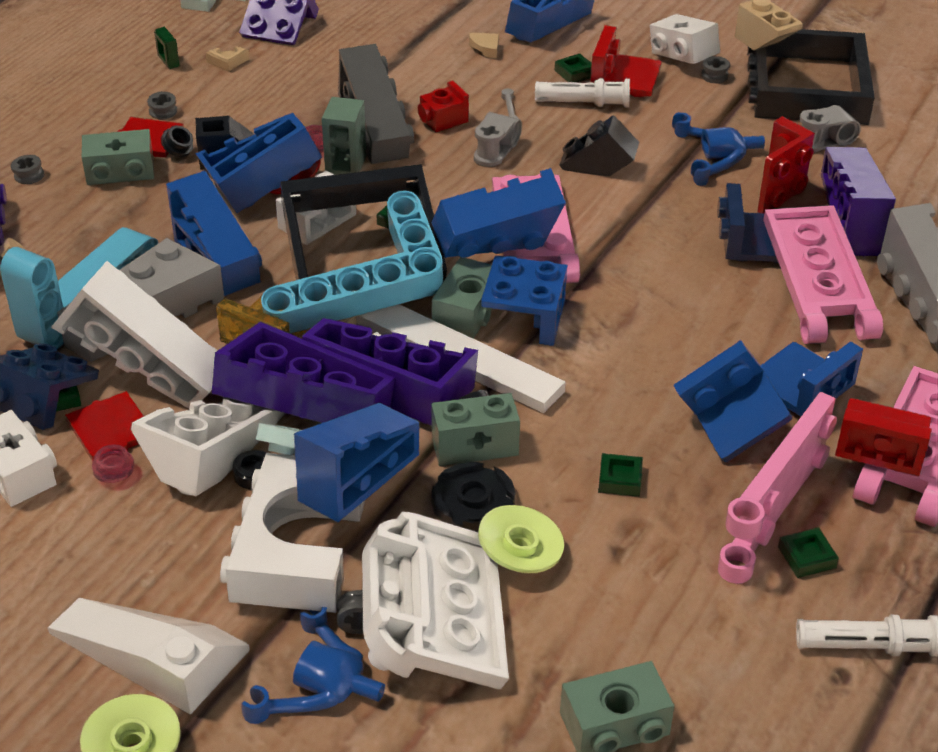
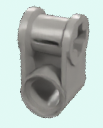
M838 105L816 110H805L800 114L802 127L815 133L812 146L814 152L824 150L826 147L850 145L858 138L861 132L859 122Z
M488 112L484 120L475 129V137L478 139L477 150L474 153V161L478 165L485 167H494L501 164L520 139L522 121Z

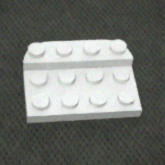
M401 512L397 519L380 523L366 543L362 553L363 633L369 648L368 658L371 664L379 670H390L405 678H408L416 667L500 690L509 680L498 563L492 560L483 550L479 542L478 532L410 512Z

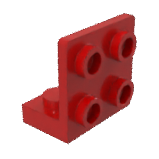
M604 25L592 55L590 83H595V80L603 78L605 82H624L625 79H630V95L634 97H651L662 61L619 54L621 40L616 39L617 27Z
M783 116L773 123L769 155L765 159L758 213H765V210L780 207L788 199L802 193L809 181L807 174L809 163L814 153L812 146L815 133Z
M850 398L845 410L835 456L896 472L920 476L931 437L932 428H929L931 417Z

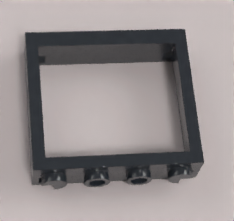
M801 29L778 43L757 50H752L748 47L749 103L754 104L755 118L779 119L783 116L789 120H800V114L805 110H816L838 105L859 122L860 125H869L875 97L865 33ZM766 57L848 62L852 91L768 86Z
M422 164L281 181V203L296 280L308 277L297 222V212L388 201L393 193L410 191L420 199L441 253L444 282L447 276V266L431 223L434 213Z

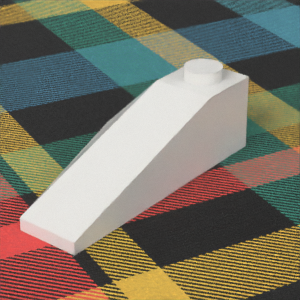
M223 397V402L217 404H206L202 400L190 402L189 410L174 413V410L170 407L156 410L132 422L131 431L160 481L177 488L183 494L196 497L221 482L233 469V462L236 457L246 451H250L260 441L256 440L259 423L276 425L286 413Z
M78 598L48 627L49 634L190 715L250 651L249 644L214 625Z

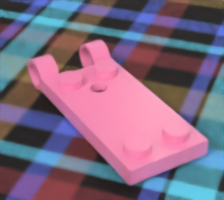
M538 174L536 176L505 175L503 177H492V191L507 188L508 180L518 178L520 183L541 178V176ZM554 175L563 195L559 175ZM566 206L562 209L543 247L534 250H509L502 253V256L505 257L513 256L520 259L551 261L557 264L568 265L566 283H579L578 254H575Z
M834 205L765 210L763 221L800 319V333L804 344L825 343L828 336L826 317L854 315L855 332L859 340L880 339L883 333L881 312L874 303Z
M913 366L893 408L931 417L929 427L932 428L931 437L920 476L865 464L857 480L853 498L874 505L883 481L896 483L923 493L914 520L936 527L938 523V373Z
M823 392L817 395L741 497L729 504L725 526L727 531L736 538L732 543L725 545L720 552L718 572L724 580L735 584L745 583L750 580L756 560L754 551L759 544L767 545L774 532L775 522L814 468L821 469L824 466L830 452V447L825 445L826 440L831 436L837 422V417L832 415L835 397ZM736 560L744 563L745 565L736 566L729 563L728 561Z

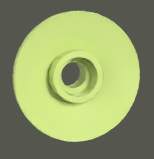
M505 505L494 508L486 513L479 525L478 538L485 553L499 565L516 572L539 573L549 570L559 562L564 551V539L557 525L546 515L529 507Z
M145 694L120 696L104 703L89 716L81 731V752H175L180 741L179 720L172 707L157 697ZM137 743V745H135V746L127 747V746H129V745H131V744Z

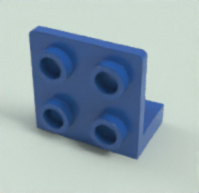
M495 256L482 295L481 306L535 314L534 328L540 329L539 344L554 346L565 303L568 265L557 264L551 261L520 259L513 256Z
M741 340L674 384L679 396L697 415L719 457L724 462L730 461L792 420L791 413L765 371Z
M850 341L837 352L832 351L824 359L797 342H792L763 363L761 367L786 407L802 416L820 392L838 398L856 383L863 348Z

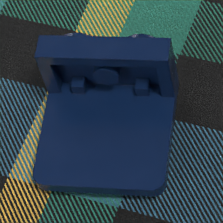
M727 183L725 197L718 198L717 217L720 218L719 239H724L725 259L779 263L763 221L765 213H745L743 210L741 184Z
M35 344L33 348L26 350H9L5 355L0 356V411L5 413L12 410L20 420L28 421L31 425L41 430L54 427L59 391L97 380L99 370L87 365L88 362L83 358L66 356L57 352V348L49 344Z

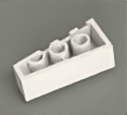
M108 261L80 290L51 327L61 334L68 330L82 338L80 345L93 353L99 348L116 358L115 366L125 372H140L147 377V384L187 408L190 407V402L203 400L212 390L215 352L218 350L205 342L184 322L177 319L160 305L155 298L149 296Z

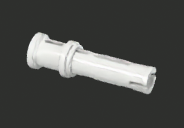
M603 78L595 80V83L536 81L535 102H594V105L598 107H603L604 104H623L624 107H629L630 79H625L624 82H605Z
M890 614L889 617H885L884 621L797 619L798 649H885V652L891 656H900L901 652H928L931 657H938V615H929L927 620L901 619L896 614Z

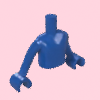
M675 113L672 119V127L675 128L674 131L678 137L684 138L688 135L701 137L702 149L706 158H724L712 165L705 160L698 159L693 161L691 175L694 176L695 184L699 186L706 185L709 181V176L724 171L738 163L746 155L747 149H764L765 146L764 136L743 137L738 130L732 127L711 129L690 126L691 117L686 113Z
M322 607L321 611L309 610L312 615L302 612L300 618L303 630L307 633H317L326 645L314 640L310 642L299 658L293 674L294 685L316 694L305 697L269 699L268 691L262 686L255 685L250 689V695L256 705L244 701L241 703L243 717L247 722L258 724L264 722L270 714L312 712L328 709L343 703L352 692L379 702L384 694L385 684L362 676L364 669L363 655L359 650L344 643L327 625V607Z

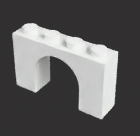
M266 453L261 469L254 470L251 497L244 498L241 526L236 525L233 529L231 538L232 552L230 556L223 557L220 579L222 583H227L229 602L321 611L322 607H327V612L336 613L337 600L341 595L344 583L343 548L294 544L272 535L278 527L292 520L309 517L330 519L298 501L295 455ZM365 501L342 520L360 522Z

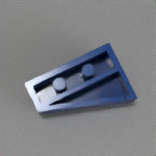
M512 0L505 32L519 40L532 43L591 14L594 0Z
M293 112L254 128L255 135L238 142L234 137L224 141L226 147L208 154L204 149L195 153L236 213L251 207L258 199L272 190L280 188L281 181H287L299 172L309 169L313 163L322 158L307 129Z
M552 169L540 171L541 178L520 183L518 178L508 180L507 188L487 193L484 187L441 200L431 223L444 257L460 256L465 258L474 254L491 252L500 254L509 250H534L543 247L566 204Z
M206 171L167 183L174 241L220 265L224 296L260 283L259 267L262 266L261 255L247 238Z
M377 403L294 433L298 501L336 522L341 521L419 455V422L381 403Z

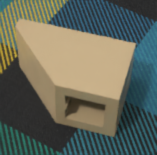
M751 0L739 4L735 37L752 50H757L778 43L802 29L803 23L794 18L789 12L772 3L771 0Z

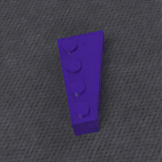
M826 147L821 178L828 206L834 205L854 255L878 256L881 254L890 211L894 209L896 198L867 148Z
M326 318L321 319L302 336V339L395 377L391 409L419 420L424 424L432 425L431 403L458 400L475 388L478 350L464 347L463 353L445 350L446 343L433 340L429 341L428 346L407 342V335L392 332V334L381 336L372 335V328Z
M259 322L215 352L212 394L324 423L377 403L391 408L395 377L268 324Z

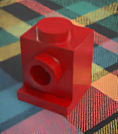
M453 80L448 81L447 88L435 89L433 92L420 96V104L417 107L418 115L421 121L426 123L435 133L468 123L469 95Z

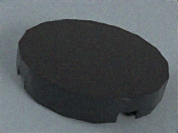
M467 462L447 468L438 476V481L432 487L431 502L435 515L442 522L478 532L482 518L490 510L500 506L515 505L516 492L512 480L503 470L495 466L494 470L484 468V463Z

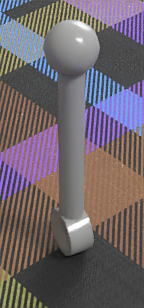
M503 89L501 91V98L506 100L508 117L519 119L514 113L512 103L514 91L512 89Z

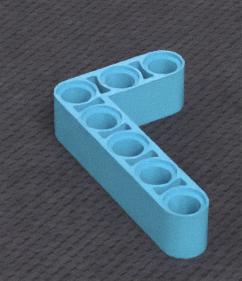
M398 191L393 193L387 201L389 231L398 254L268 288L261 297L265 324L290 334L312 328L323 318L339 321L436 294L443 283L442 256L417 195L410 191Z
M122 227L59 280L57 279L54 263L49 258L20 247L9 249L1 261L0 271L17 337L32 344H49L57 349L64 344L62 334L51 328L58 319L57 312L72 302L80 290L106 261L120 270L157 245L158 240L132 229Z

